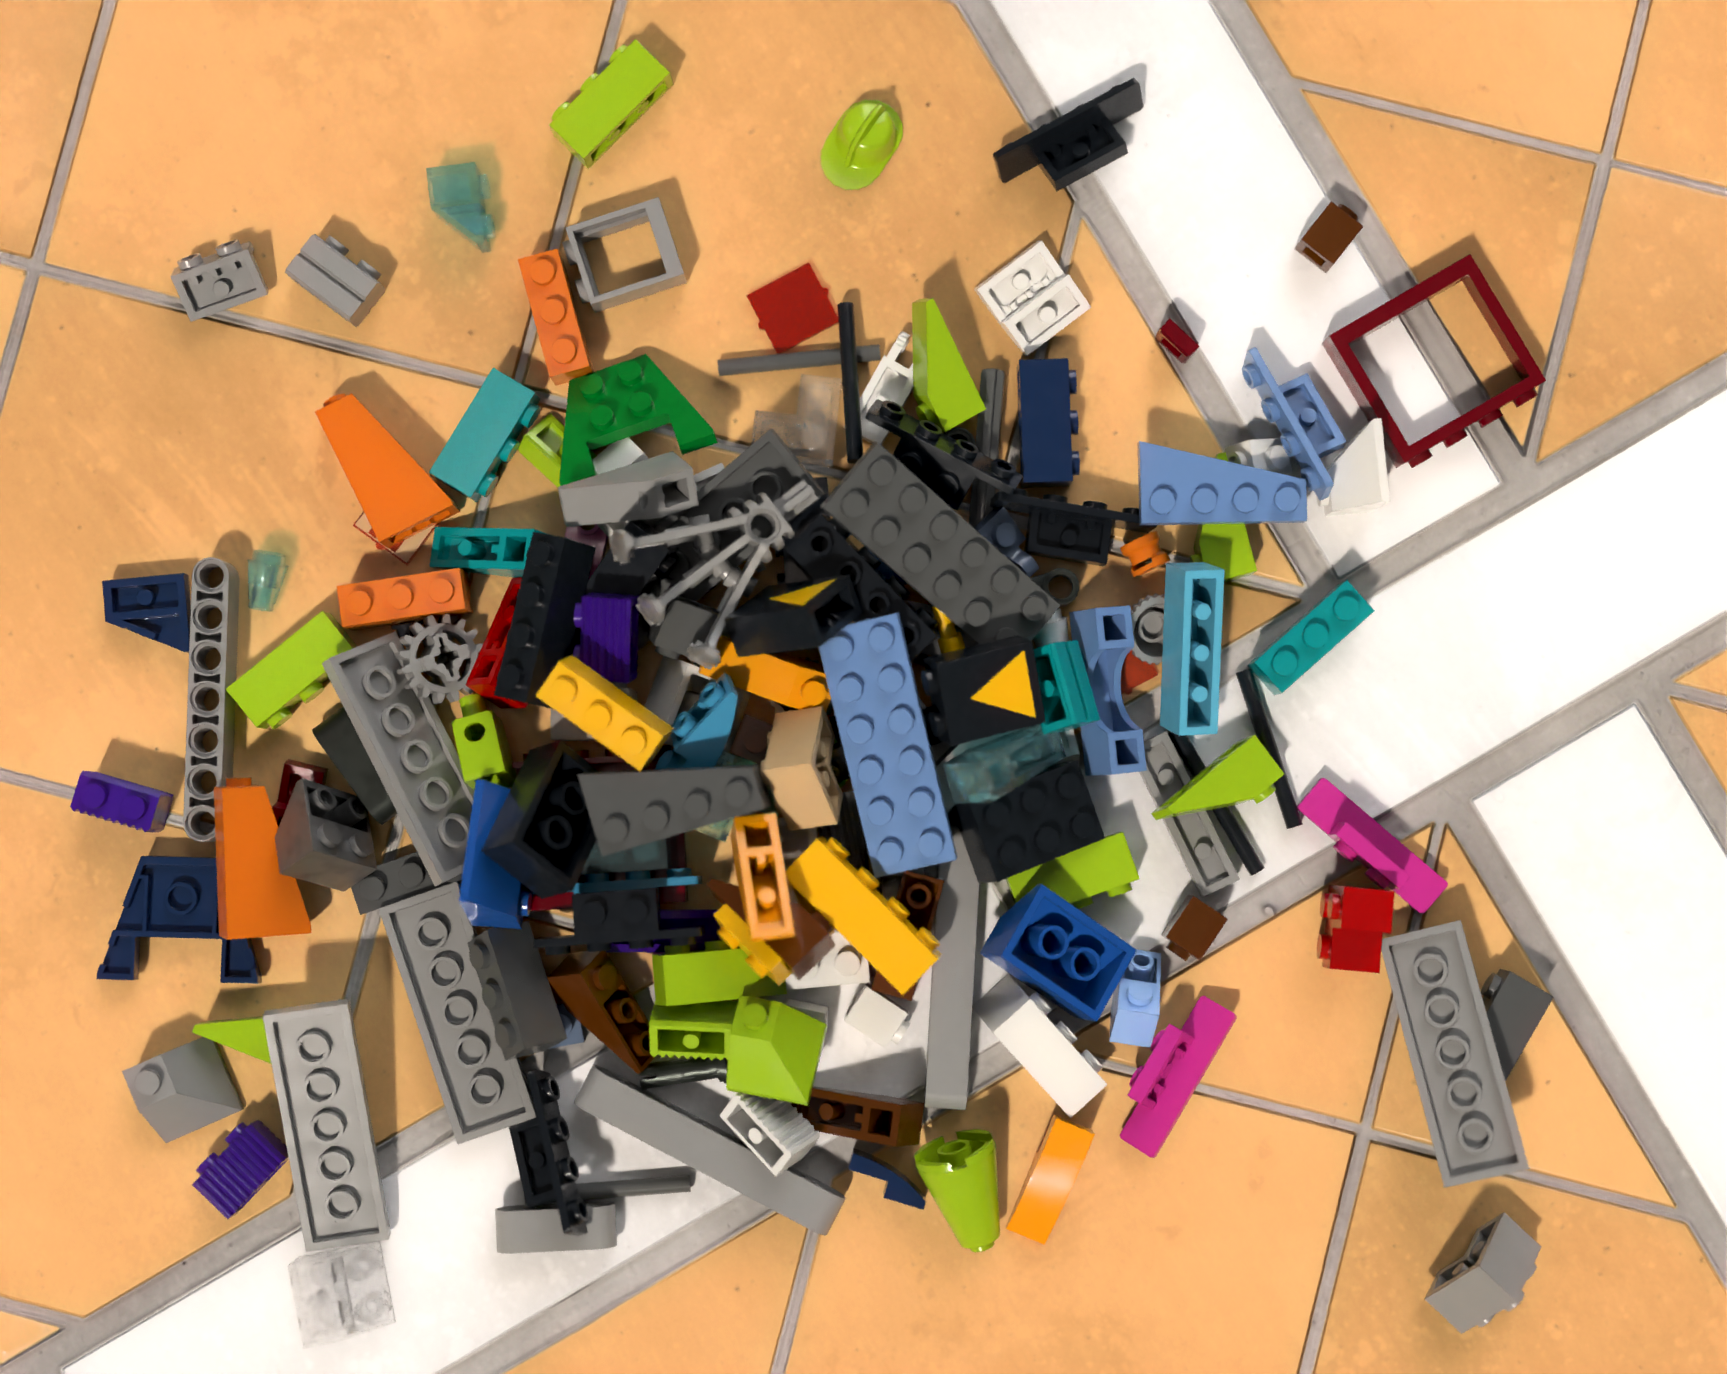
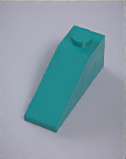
M435 527L429 567L444 570L461 568L465 572L514 578L522 577L533 532L547 533L536 529Z

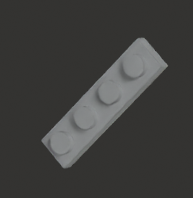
M1167 731L1144 741L1147 771L1139 772L1157 808L1191 780ZM1206 811L1162 819L1201 897H1205L1240 880Z

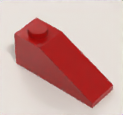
M522 577L511 579L465 685L501 709L526 708L528 704L494 695L497 675L501 667L507 634L511 626L517 601V592L520 588Z

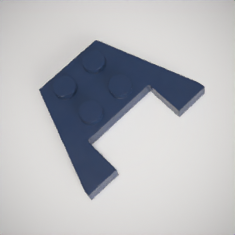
M141 856L122 905L124 909L116 929L112 931L108 942L110 946L103 963L98 968L96 979H139L140 937L221 939L220 983H261L262 976L251 938L227 940L219 936L216 858Z

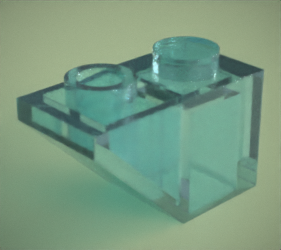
M475 162L426 168L430 206L437 218L482 253L491 252L489 239L495 238L496 235L492 214H486L484 199L491 198L487 174L481 175Z

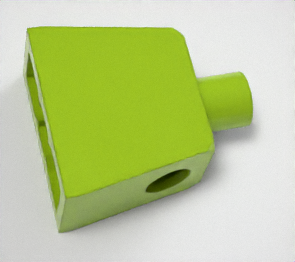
M471 694L459 699L463 717L452 721V728L464 782L473 790H475L476 779L486 780L506 788L512 787L517 777L516 769L512 768L513 758L502 720L492 710H487L484 697L481 695Z

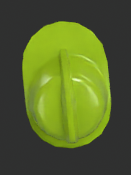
M863 100L849 107L827 137L821 150V166L825 176L835 186L845 190H859L870 185L881 174L903 137V124L898 113L890 105L878 100Z

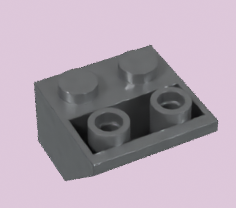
M303 778L300 779L295 785L275 835L279 872L283 875L344 892L377 870L368 810L356 795Z

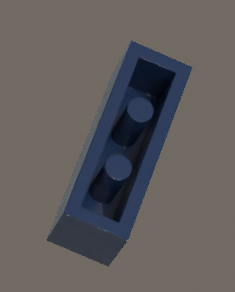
M1068 358L1019 360L1017 365L1020 474L1023 476L1021 488L1070 486L1073 476L1080 473L1079 451H1072L1071 435H1078L1077 410H1070V395L1077 392L1076 370H1069Z

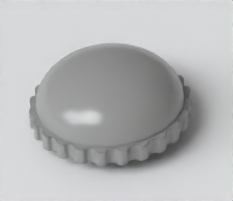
M1155 593L1153 596L1147 595L1145 599H1140L1137 604H1134L1131 610L1134 648L1131 651L1139 660L1145 661L1148 664L1155 663L1159 665L1162 662L1165 594L1159 595Z

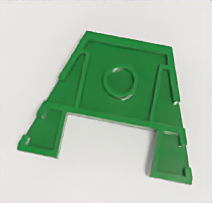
M644 354L569 381L559 483L560 486L597 475L591 450L668 423L672 424L682 455L718 442L713 428L655 363Z

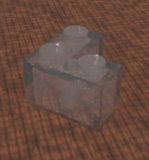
M801 374L796 415L755 410L751 445L767 431L774 429L802 464L833 467L842 396V379Z

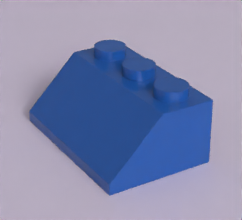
M476 779L459 902L472 926L522 929L523 916H529L531 913L532 892L527 891L525 885L481 851L511 789Z
M1037 884L999 918L980 954L1073 1017L1097 1022L1137 950L1043 884Z

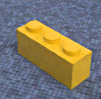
M573 655L557 663L536 694V697L639 771L653 761L674 730L672 726Z

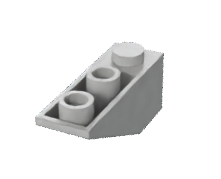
M673 451L558 487L564 522L567 527L661 518L699 505L693 468Z

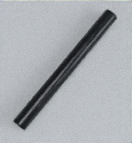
M843 302L839 303L837 307L847 462L856 464L863 455L854 304Z
M1252 669L1238 672L1236 676L1255 734L1284 772V775L1273 785L1276 788L1275 794L1286 828L1290 829L1302 825L1303 823Z
M1173 732L1168 733L1172 743L1194 778L1206 766L1188 736H1178ZM1230 807L1212 809L1250 876L1265 868Z

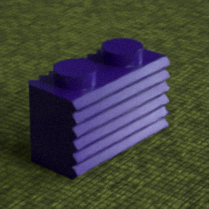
M588 593L581 596V602H577L575 605L574 625L576 628H581V643L575 645L573 656L609 682L630 683L637 678L639 610L635 605L638 604L637 599L639 595Z
M82 771L70 807L74 812L96 816V818L112 821V823H120V825H127L128 828H136V830H144V832H160L164 830L173 801V794L102 773Z
M260 1120L250 1123L248 1126L244 1122L240 1123L226 1137L225 1141L229 1146L222 1154L218 1156L212 1153L196 1169L200 1176L192 1185L227 1219L235 1216L289 1159L287 1146L268 1127L264 1126Z

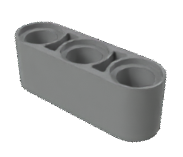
M585 1202L588 1210L587 1234L581 1236L564 1234L557 1203L544 1204L535 1208L527 1207V1205L496 1208L497 1252L531 1253L617 1246L615 1202Z

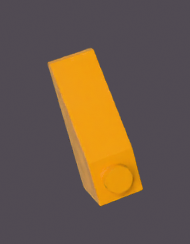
M722 635L715 646L720 651L721 663L710 670L700 665L698 672L702 675L718 680L725 672L731 676L735 687L796 709L823 706L826 713L831 700L822 664L780 652L738 657L732 640Z
M776 813L734 817L730 837L735 872L751 942L794 937V926Z

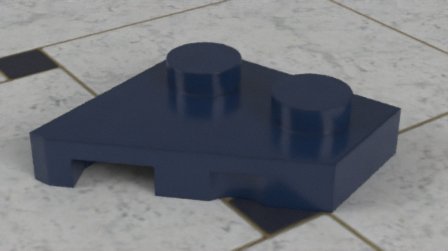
M179 573L102 581L105 622L189 653L191 602L188 574Z

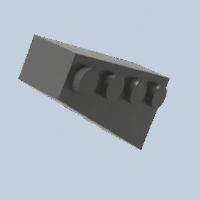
M760 764L646 769L641 771L638 769L590 771L578 774L602 857L765 809L772 805L767 787L761 777Z

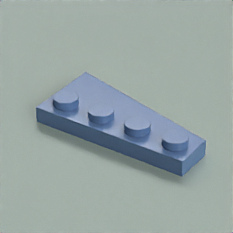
M1142 441L1137 443L1140 525L1304 523L1307 521L1306 479Z

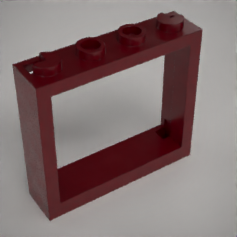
M1471 254L1329 335L1322 343L1368 422L1372 419L1381 418L1385 451L1396 468L1407 462L1411 468H1414L1433 456L1429 449L1441 442L1444 443L1446 448L1454 445L1468 436L1465 428L1478 421L1481 428L1503 416L1500 410L1501 407L1513 401L1517 408L1538 396L1535 388L1546 381ZM1462 281L1522 381L1409 446L1350 348V345Z

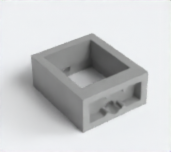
M659 197L565 227L569 240L562 242L570 266L578 265L582 277L575 280L582 304L590 302L595 313L687 283ZM650 222L666 273L599 294L583 243Z

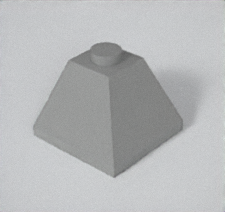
M205 1037L122 1071L138 1111L165 1143L244 1109L217 1043Z

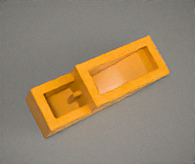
M1053 1115L1041 1147L1035 1154L1006 1229L1045 1245L1095 1134L1092 1130Z

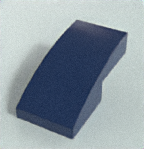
M853 1148L848 1170L885 1180L883 1198L924 1210L926 1203L925 1195L906 1175L882 1159Z

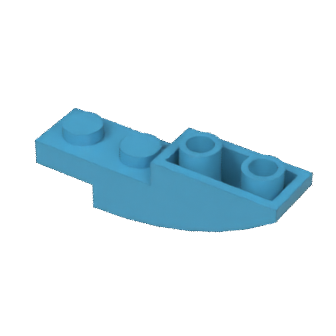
M724 672L716 682L712 681L707 684L702 690L699 700L688 712L684 711L676 717L672 724L674 730L670 735L674 749L667 750L662 754L655 769L716 765L730 735L735 717L738 695L731 676Z

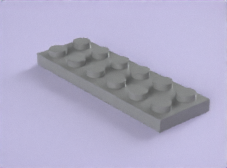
M396 631L333 656L324 661L322 665L436 887L463 873L474 790L464 782L459 755L429 696L422 700L418 699L417 695L420 688L415 686L406 689L404 686L410 677L408 674H397V670L405 666V662L395 658V653L405 649L399 641Z
M460 881L379 908L457 1144L537 1117L532 1094L519 1057L505 1061L502 1049L498 1046L495 1039V1027L489 1009L483 1002L482 987L476 969L470 962V950L467 943L478 935L475 926L471 925L459 902Z
M1461 920L1382 939L1381 951L1444 1188L1528 1170L1529 1165Z
M350 998L266 1010L263 1014V1021L306 1252L389 1240L391 1230Z

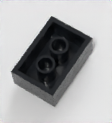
M562 740L529 750L481 850L541 899L574 890L596 841V835L578 774L598 770Z
M1078 760L1056 763L959 801L952 807L978 883L1002 881L1105 838Z

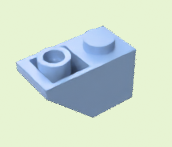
M1143 950L1135 952L1113 992L1109 1042L1151 1047L1160 1016L1161 953Z

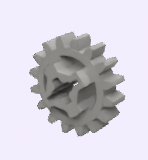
M449 614L441 615L438 624L433 615L423 618L424 627L417 622L410 625V631L414 636L404 635L400 637L399 641L406 646V650L395 653V658L405 662V666L399 668L397 674H408L410 677L404 687L406 689L415 686L420 688L417 698L420 700L427 698L431 693L433 704L443 703L445 694L450 703L459 700V691L464 695L471 694L473 690L465 685L478 657V652L483 646L481 643L475 644L472 640L476 637L478 631L474 629L465 632L463 630L465 620L462 618L456 620L452 625ZM447 634L456 638L461 645L459 646L450 641ZM423 640L424 650L420 657L416 659L418 646ZM446 654L448 662L437 664L435 656ZM466 659L465 670L460 677L458 670L463 660ZM424 672L433 677L436 685L425 679L421 673Z

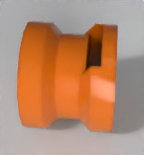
M1157 531L1148 533L1120 547L1123 556L1128 557L1132 564L1130 571L1133 578L1170 561L1168 553L1162 551L1158 544L1160 536ZM1151 559L1152 563H1149L1147 565L1144 563Z

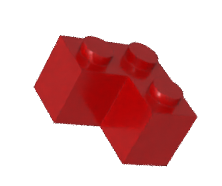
M1328 885V893H1322L1320 902V915L1326 918L1325 934H1319L1317 941V958L1323 959L1322 967L1380 973L1383 933H1392L1395 891Z

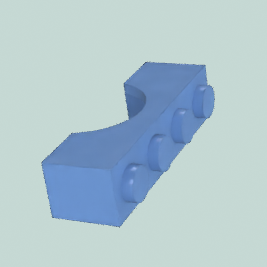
M1130 605L1102 607L1069 612L1072 641L1078 640L1100 717L1099 721L1081 726L1085 776L1147 771L1143 729L1130 719L1121 694L1122 666L1127 654L1134 648Z

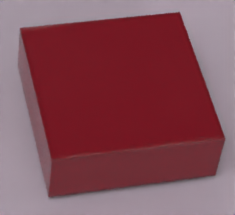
M1170 318L1155 336L1160 344L1184 364L1199 348V345Z

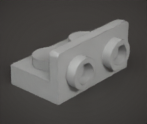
M238 239L217 246L215 248L217 253L202 258L200 253H196L177 261L179 267L174 269L171 279L190 322L268 295V288L252 254L254 248L251 241L240 244Z

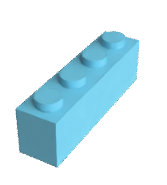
M1205 562L1166 563L1160 726L1178 736L1218 734L1224 569Z

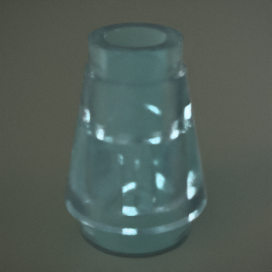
M253 550L252 559H247L249 608L273 611L289 567L285 565V554Z

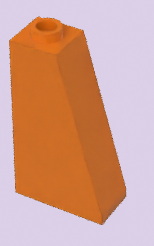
M352 393L347 396L346 394L335 395L323 403V408L315 411L378 541L382 545L390 548L461 512L451 497Z
M251 777L226 778V786L214 787L219 936L232 940L311 933V923L296 878L280 874L275 844L278 825L265 786L252 785Z

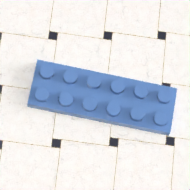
M899 612L850 623L819 647L874 877L877 878L957 860L958 856Z

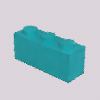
M492 368L429 473L477 503L481 496L488 497L498 481V476L495 473L503 461L508 463L516 453L520 444L516 439L523 427L530 428L538 417L541 410L538 403L541 399L534 391L497 369Z
M1346 580L1334 587L1247 666L1252 669L1253 673L1274 696L1281 694L1375 610Z

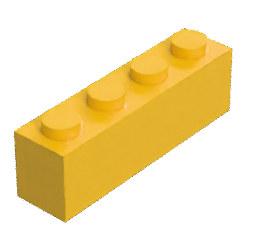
M824 836L817 838L785 871L786 880L904 995L942 955L936 949L940 945L939 941L926 928L921 927L917 930L906 919L910 915L908 910L894 897L887 900L876 889L880 885L877 879L864 867L857 870L846 859L850 854L840 842L833 837L829 840Z

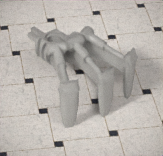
M803 479L774 502L763 492L757 495L758 504L748 499L742 505L745 515L732 507L727 511L728 519L710 523L709 514L688 518L689 525L664 529V533L633 538L629 532H625L623 529L613 531V535L609 536L614 561H619L620 564L631 562L630 558L635 557L634 549L664 543L670 546L693 541L694 547H699L701 551L699 557L702 561L683 574L681 581L658 598H655L652 593L649 596L644 593L637 599L638 604L635 605L650 626L653 624L659 626L665 621L664 616L667 614L665 605L687 588L693 589L711 574L715 578H722L724 580L722 584L728 588L716 610L719 614L705 642L703 643L699 640L695 644L691 642L686 650L689 654L687 658L709 670L712 667H717L721 663L720 651L715 646L726 626L724 618L736 610L742 596L749 598L758 580L752 577L757 566L760 561L768 563L772 560L769 546L779 551L784 547L782 536L787 539L795 536L788 522L818 500L814 493L815 491ZM754 516H763L769 520L771 533L767 538L761 539L752 533L750 524ZM740 526L741 537L721 551L714 541L713 532ZM745 544H749L755 547L741 571L732 566L727 558Z

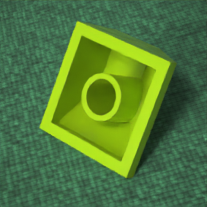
M740 995L729 1036L726 1089L728 1091L808 1106L828 1028L827 1024L784 1003Z

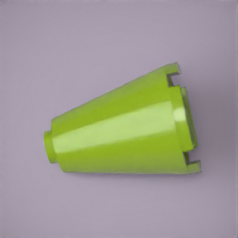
M980 1129L963 1130L956 1132L957 1140L945 1143L943 1136L923 1145L914 1154L915 1167L961 1247L968 1248L972 1252H982L993 1247L994 1241L1000 1236L996 1143L989 1131Z

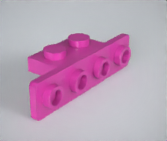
M1319 779L1297 805L1298 810L1336 842L1333 848L1350 862L1356 859L1368 869L1365 875L1383 890L1388 886L1418 913H1425L1448 886V883L1327 779Z
M1201 996L1181 1030L1169 1023L1165 1030L1163 1029L1158 1032L1151 1044L1150 1049L1152 1053L1146 1064L1138 1067L1131 1077L1129 1084L1131 1089L1127 1096L1138 1102L1120 1133L1122 1140L1151 1158L1157 1156L1236 1021V1014L1206 996Z

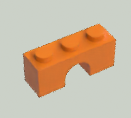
M553 249L518 259L549 377L557 386L593 373L594 370L585 337L581 331L572 299L574 296L565 263L559 250Z
M461 568L337 586L342 627L352 631L392 625L394 621L433 615L434 618H439L443 614L456 616L473 613L468 573Z

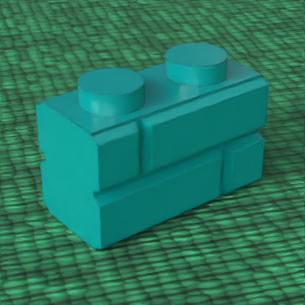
M1078 640L1054 642L1033 649L1046 720L1045 723L1040 724L1043 735L1069 731L1099 721V713Z

